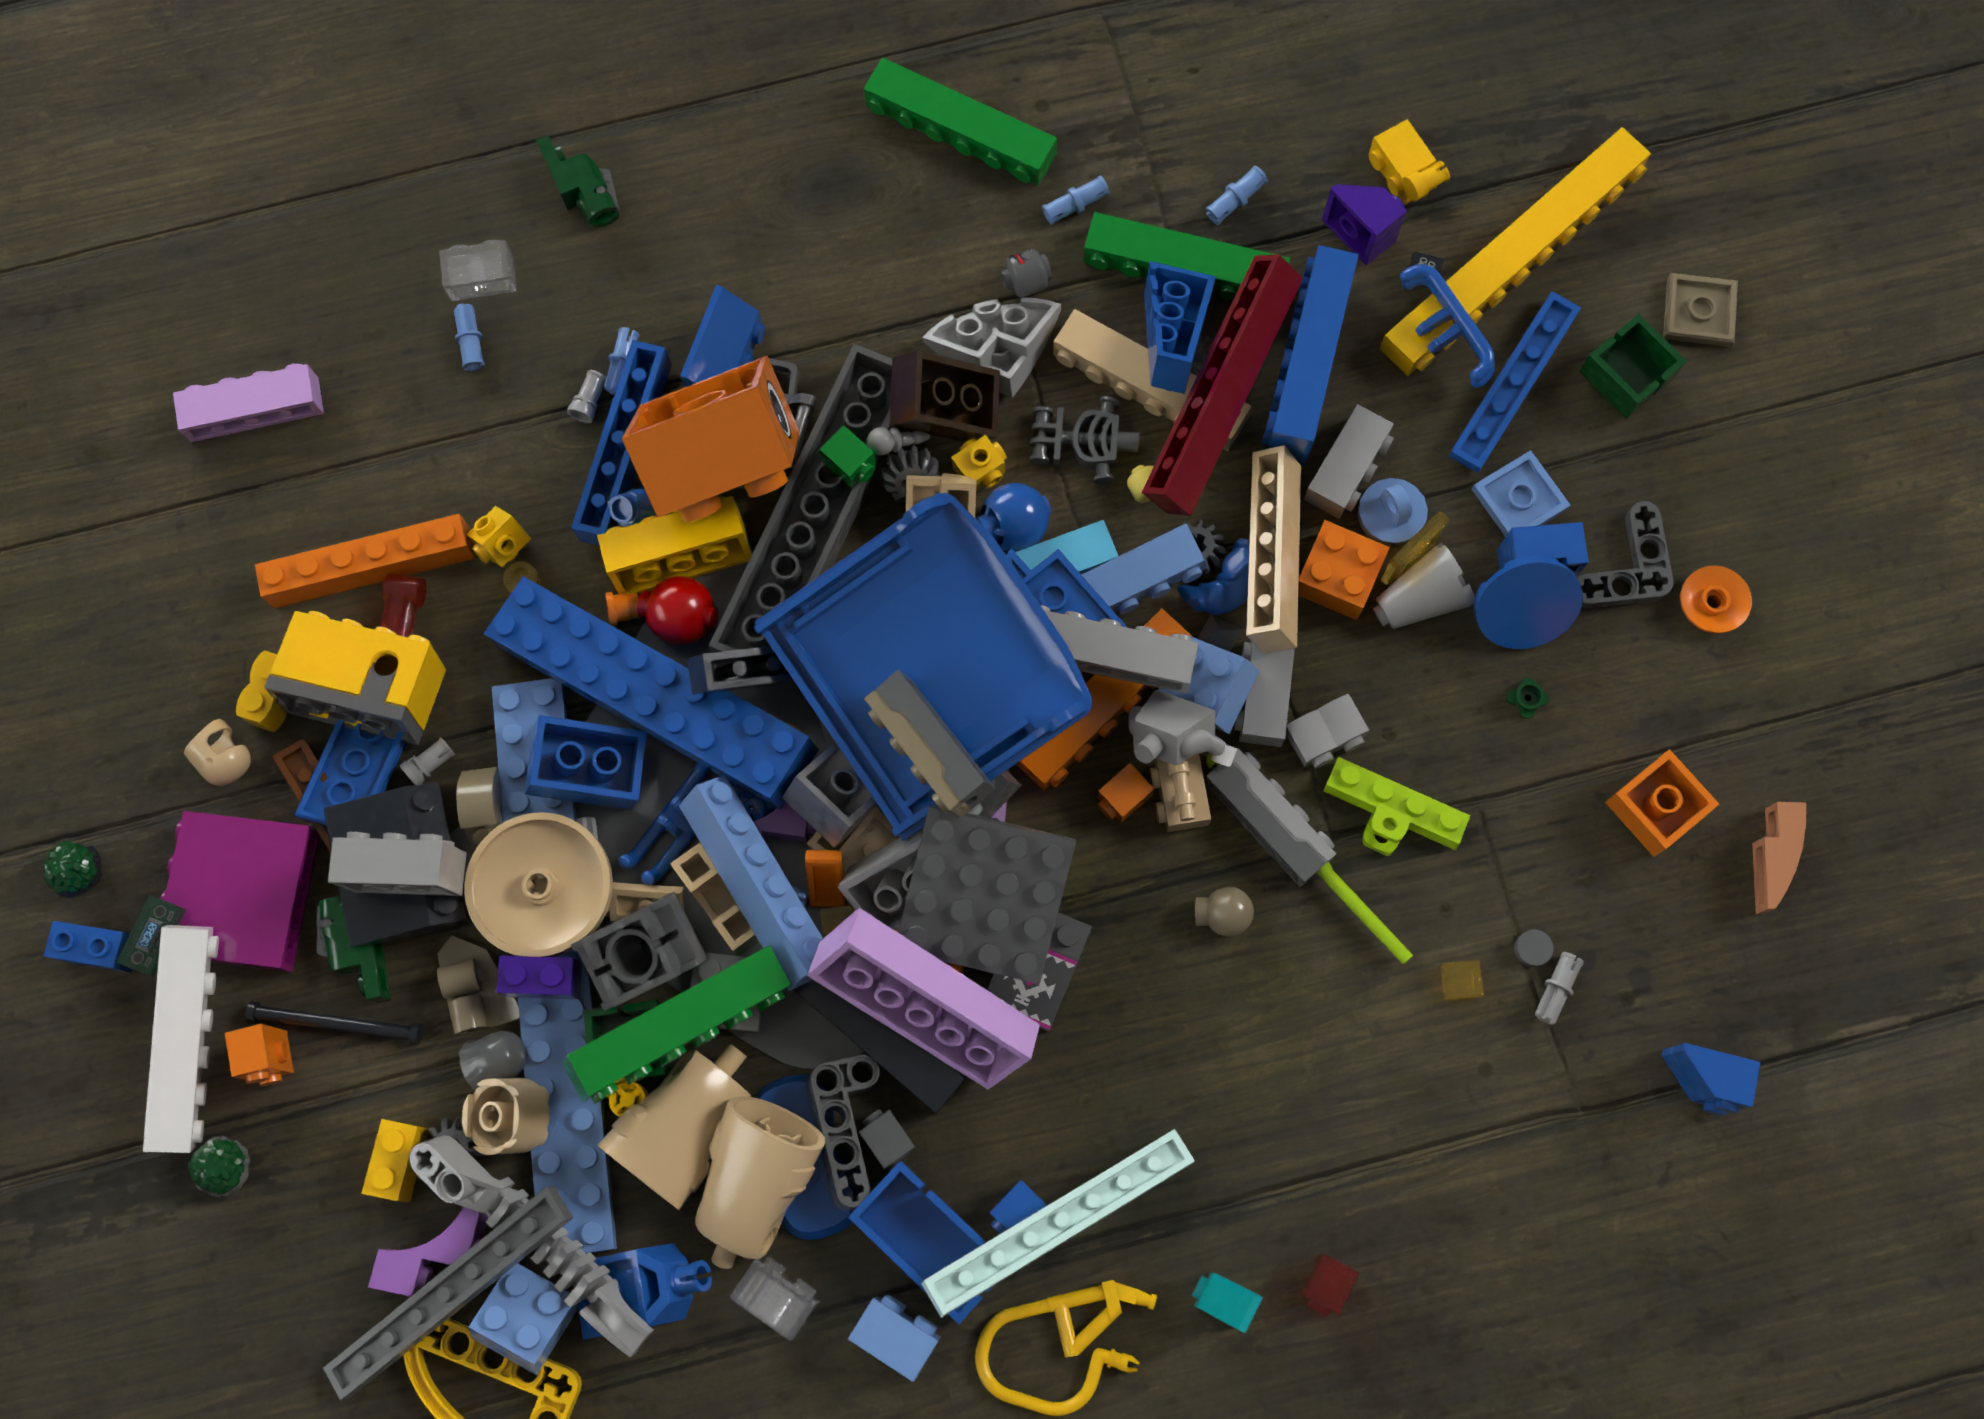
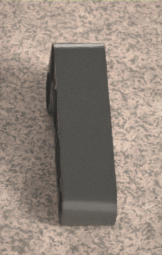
M867 1055L853 1056L818 1065L806 1081V1091L814 1126L825 1136V1145L821 1150V1156L833 1204L842 1211L855 1210L870 1194V1186L849 1101V1096L867 1091L878 1080L880 1074L879 1066L872 1057ZM854 1066L864 1067L868 1072V1082H857L853 1078L852 1068ZM826 1074L830 1076L833 1081V1089L831 1091L821 1090L816 1083L817 1075ZM827 1110H834L840 1114L842 1118L840 1127L833 1128L826 1123L825 1112ZM836 1146H842L849 1151V1164L841 1165L835 1161L833 1150ZM851 1169L854 1170V1173L846 1178V1175L840 1179L838 1178L837 1174H844ZM848 1183L850 1189H857L858 1195L853 1198V1202L850 1196L844 1197L842 1190L848 1187Z

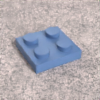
M1531 450L1474 484L1471 489L1505 537L1511 528L1544 525L1567 511L1571 506Z

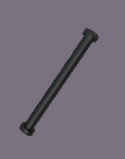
M256 1001L249 1002L245 1014L247 1023H257L260 1020L408 1040L410 1045H419L423 1036V1024L413 1023L412 1026L355 1019L261 1006V1003Z

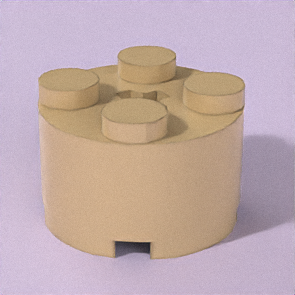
M489 1078L480 1081L476 1085L479 1087L475 1092L468 1094L462 1110V1126L466 1137H471L476 1144L473 1147L478 1152L486 1155L525 1153L531 1151L536 1146L544 1144L547 1140L549 1092L544 1086H539L527 1078Z

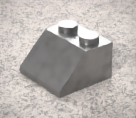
M836 742L795 776L782 797L834 848L855 830L878 805Z

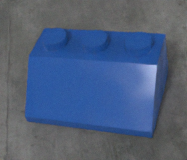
M715 286L680 377L684 387L754 361V356L752 355L756 344L760 345L763 340L765 325L762 324L759 311L722 286Z

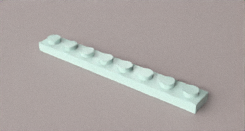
M1174 1129L923 1280L921 1284L942 1318L1195 1162V1160Z

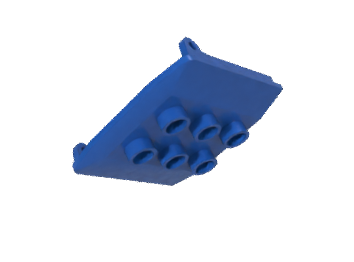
M938 493L918 502L903 514V518L755 621L756 626H754L756 632L763 634L894 829L891 831L894 836L899 835L902 841H905L924 828L929 804L938 805L931 797L936 792L930 784L923 785L910 770L914 763L908 755L902 757L890 744L889 740L893 737L886 727L883 730L880 729L868 714L872 708L864 698L872 691H875L879 685L897 670L904 673L914 682L990 781L1088 715L1092 708V696L1069 646L994 537L954 496L947 493Z

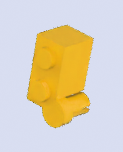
M1408 119L1373 138L1369 151L1370 162L1377 171H1381L1387 180L1390 192L1398 196L1404 205L1411 201H1418L1427 196L1429 191L1435 189L1441 183L1449 181L1450 173L1448 168L1440 170L1445 164L1442 161L1436 162V159Z

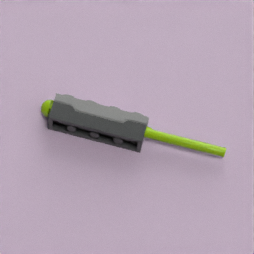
M1237 748L1232 765L1229 767L1211 760L1212 754L1208 753L1206 763L1208 768L1213 770L1206 775L1205 785L1290 878L1301 888L1317 873L1402 965L1407 962L1413 954L1332 870L1329 862L1336 855L1332 849L1334 848L1333 842L1322 831L1317 833L1307 823L1310 821L1308 815L1301 807L1296 804L1292 806L1283 797L1285 792L1274 779H1266L1259 771L1261 766L1250 753L1246 752L1243 754Z

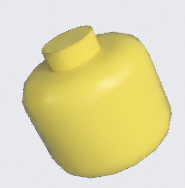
M1139 465L1135 467L1127 480L1129 490L1134 499L1139 503L1151 501L1141 492L1154 466L1144 467V465Z

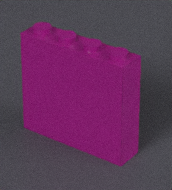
M183 811L182 820L177 823L175 829V839L177 841L175 852L168 861L167 872L169 879L167 889L160 898V906L166 908V914L160 918V921L163 922L161 927H164L166 923L168 925L213 927V936H219V948L217 958H211V963L293 972L320 839L318 831L307 825ZM173 911L172 919L170 921L167 920L169 913ZM161 929L153 943V949H156V954H159L160 943L158 946H156V943L160 940Z

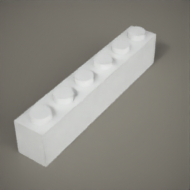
M181 925L161 927L143 1152L191 1153L196 1147V1143H201L203 1139L204 1120H198L199 1105H205L207 1083H201L202 1069L208 1068L210 1047L204 1046L205 1032L211 1031L213 1010L207 1009L208 995H214L216 973H210L211 958H217L219 948V936H213V927Z

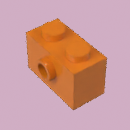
M258 1024L225 1033L232 1077L245 1079L247 1084L259 1082V1086H269L281 1083L282 1076L294 1073L286 1030Z

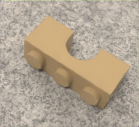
M700 842L670 863L737 956H740L759 942Z

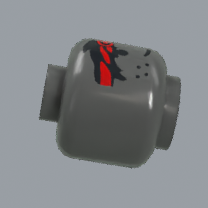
M1028 249L1008 256L1005 260V270L1000 271V276L1005 290L1011 289L1017 297L1022 298L1044 291L1048 286V281L1052 279V272L1045 254L1040 255L1037 250Z

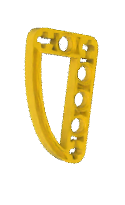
M452 1319L446 1320L435 1329V1331L444 1332L445 1325L449 1327L442 1340L434 1335L427 1336L404 1354V1362L410 1381L424 1405L436 1419L465 1418L449 1404L436 1387L427 1369L423 1349L537 1395L538 1399L529 1419H539V1416L544 1411H551L556 1415L557 1419H569L582 1386L581 1377L577 1371L548 1358L536 1379L530 1383L520 1378V1366L505 1357L501 1366L496 1369L490 1368L484 1359L488 1347L472 1339L469 1326ZM457 1332L466 1334L470 1342L468 1350L462 1355L454 1353L450 1346L451 1338ZM441 1340L440 1347H438L437 1343ZM548 1367L552 1368L548 1375L551 1378L561 1379L565 1375L568 1376L567 1383L572 1386L571 1391L563 1392L560 1396L557 1394L559 1387L549 1382L544 1383V1389L539 1388L546 1378Z

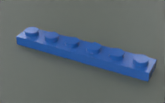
M1551 291L1449 454L1450 458L1479 473L1581 307Z

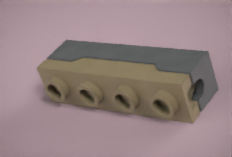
M897 670L879 685L875 691H872L864 698L872 708L868 712L871 719L880 729L883 730L886 727L893 737L889 740L890 744L902 757L908 755L914 763L910 770L923 785L930 784L936 792L931 797L944 813L951 811L962 817L971 810V807H975L996 789L914 682L904 673Z

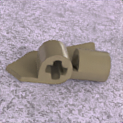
M451 936L437 953L440 965L437 968V977L441 993L448 1002L454 1035H468L520 1019L519 1005L516 999L496 993L498 968L487 949Z

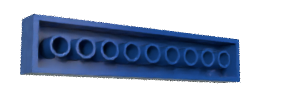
M524 576L484 632V635L499 649L544 675L555 679L565 687L638 729L646 731L647 734L718 775H725L730 782L779 810L782 809L786 802L782 797L795 776L812 762L819 751L809 736L729 691L692 695L688 668Z

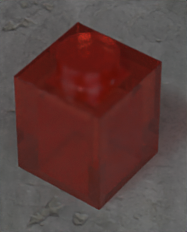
M1320 1254L1300 1295L1309 1299L1306 1305L1308 1308L1327 1317L1329 1311L1340 1314L1359 1272L1326 1254Z

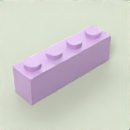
M291 364L286 366L285 369L277 371H258L249 377L239 379L224 378L216 384L206 386L191 385L183 391L173 392L178 430L190 442L324 414L319 379L308 364Z

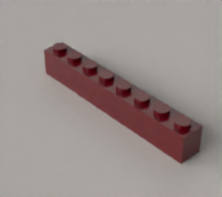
M1280 254L1254 256L1141 492L1167 514L1192 515L1303 280V277Z

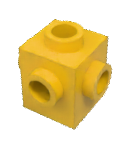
M986 435L978 440L977 438H972L966 441L960 447V452L951 457L952 468L957 475L967 476L976 481V491L984 486L986 488L993 487L1002 480V474L1005 473L1004 460L1007 459V456L999 443L996 441L991 443Z
M497 506L487 515L479 518L475 522L474 527L466 534L475 544L471 548L472 551L483 562L488 563L491 560L500 567L512 561L518 555L519 550L531 540L530 536L513 516Z

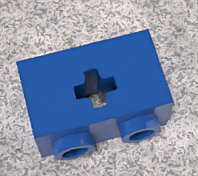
M53 921L43 956L67 963L132 973L134 963L131 957L138 950L135 946L139 937L136 938V936L134 937L119 931Z

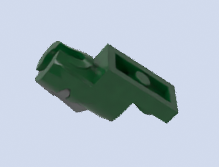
M548 135L536 140L567 210L578 206L590 226L595 228L605 227L619 219L620 207L610 170L599 168L595 161L585 153L566 159L561 146L553 147Z
M340 896L319 901V906L317 907V953L328 958V963L335 972L347 974L362 971V974L358 976V985L361 994L366 996L367 1000L375 1003L391 1000L383 943L350 949Z

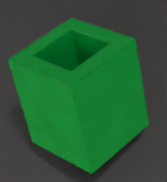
M844 425L819 449L822 462L850 488H853L858 482L864 483L875 471L876 461L874 452Z

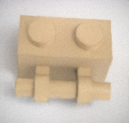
M1199 754L1191 756L1178 765L1155 758L1154 767L1149 768L1151 786L1154 789H1159L1161 802L1155 803L1158 823H1165L1166 833L1208 826L1211 821Z

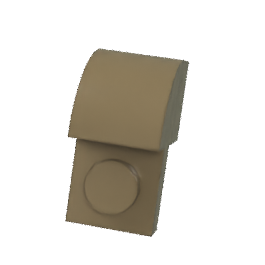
M497 767L462 771L458 780L456 792L460 829H465L470 853H474L481 841L493 829L503 823L500 777Z

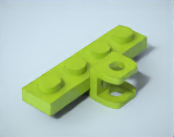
M1340 757L1337 758L1323 790L1372 813L1363 833V844L1386 856L1391 855L1395 851L1399 842L1406 834L1407 829L1456 850L1470 818V815ZM1375 834L1387 839V842L1379 843L1375 839Z

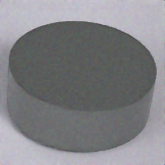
M1532 929L1522 933L1516 939L1514 952L1522 964L1528 967H1538L1548 962L1552 957L1553 943L1545 932Z

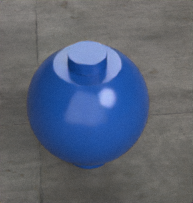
M1007 483L989 493L982 504L981 516L975 519L994 537L1002 550L1008 552L1010 549H1013L1017 552L1038 544L1044 537L1049 525L1051 506L1047 498L1043 495L1041 496L1034 488L1022 483Z

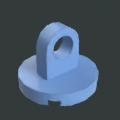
M1388 478L1379 480L1366 489L1359 502L1357 517L1361 529L1368 538L1386 544V546L1396 547L1408 544L1418 537L1426 523L1428 508L1424 496L1416 486L1402 479Z

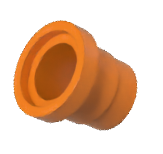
M612 592L605 593L608 618L611 626H618L617 622L641 618L637 613V592L613 595Z

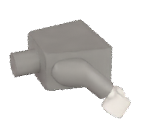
M1155 690L1143 708L1134 706L1129 711V732L1133 735L1134 753L1139 761L1147 764L1154 758H1157L1167 763L1178 765L1193 755L1208 752L1212 754L1211 760L1229 767L1232 765L1237 748L1226 745L1222 739L1215 736V710L1160 690Z

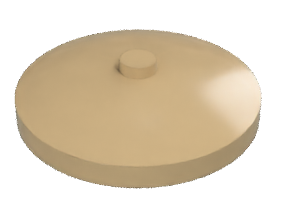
M544 812L523 814L507 820L493 829L474 851L468 864L464 883L467 910L472 922L481 935L491 944L509 954L528 957H556L573 950L571 944L597 930L607 913L613 890L610 862L605 850L596 837L581 824L568 817Z

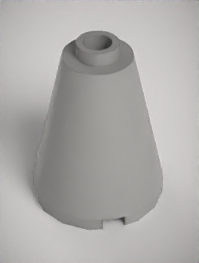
M1443 543L1434 546L1376 598L1378 606L1374 607L1373 610L1382 626L1389 624L1392 629L1470 607L1474 604L1475 596L1470 585H1466L1462 576L1464 573L1449 549Z

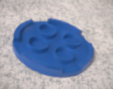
M1540 555L1520 557L1505 563L1503 569L1495 573L1487 582H1482L1475 595L1474 615L1481 632L1493 643L1511 649L1533 648L1556 639L1574 623L1583 602L1582 588L1575 573L1564 564L1559 563L1556 558Z

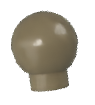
M1236 887L1219 888L1212 892L1209 897H1196V926H1209L1212 931L1219 935L1233 937L1246 931L1252 923L1254 917L1253 903L1244 891Z

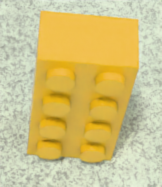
M720 496L722 507L696 521L683 522L677 510L661 517H646L640 523L627 527H612L606 533L597 535L606 573L619 594L635 592L641 594L643 590H653L659 582L669 577L686 576L695 578L749 562L753 553L744 522L733 496Z

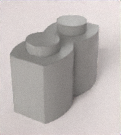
M1349 694L1341 696L1319 709L1299 717L1286 726V736L1302 765L1306 767L1313 764L1315 768L1321 767L1333 760L1332 753L1344 748L1346 752H1350L1365 743L1363 737L1369 732L1366 723Z

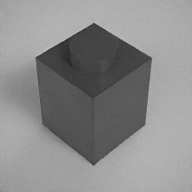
M879 1109L862 1121L865 1128L859 1131V1133L885 1170H888L916 1149V1146L890 1110L883 1114Z

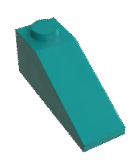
M1210 1272L1208 1278L1202 1275L1192 1293V1296L1197 1298L1194 1304L1195 1307L1243 1333H1246L1263 1298L1214 1272Z

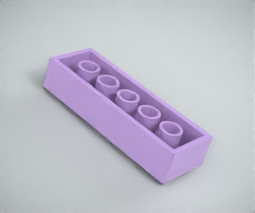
M858 908L819 942L807 975L808 977L989 1090L1032 1058L1040 1024L864 910Z

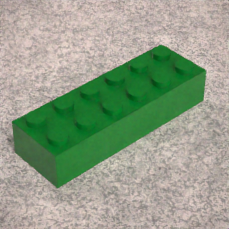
M769 945L566 1055L562 1065L582 1102L592 1098L594 1104L619 1090L616 1086L617 1083L626 1080L627 1084L631 1085L647 1076L648 1073L653 1071L650 1065L659 1061L663 1067L686 1053L684 1046L692 1043L694 1048H697L720 1034L717 1028L725 1025L727 1030H730L746 1021L747 1018L753 1015L750 1011L751 1009L757 1007L759 1012H762L785 998L783 991L791 983Z

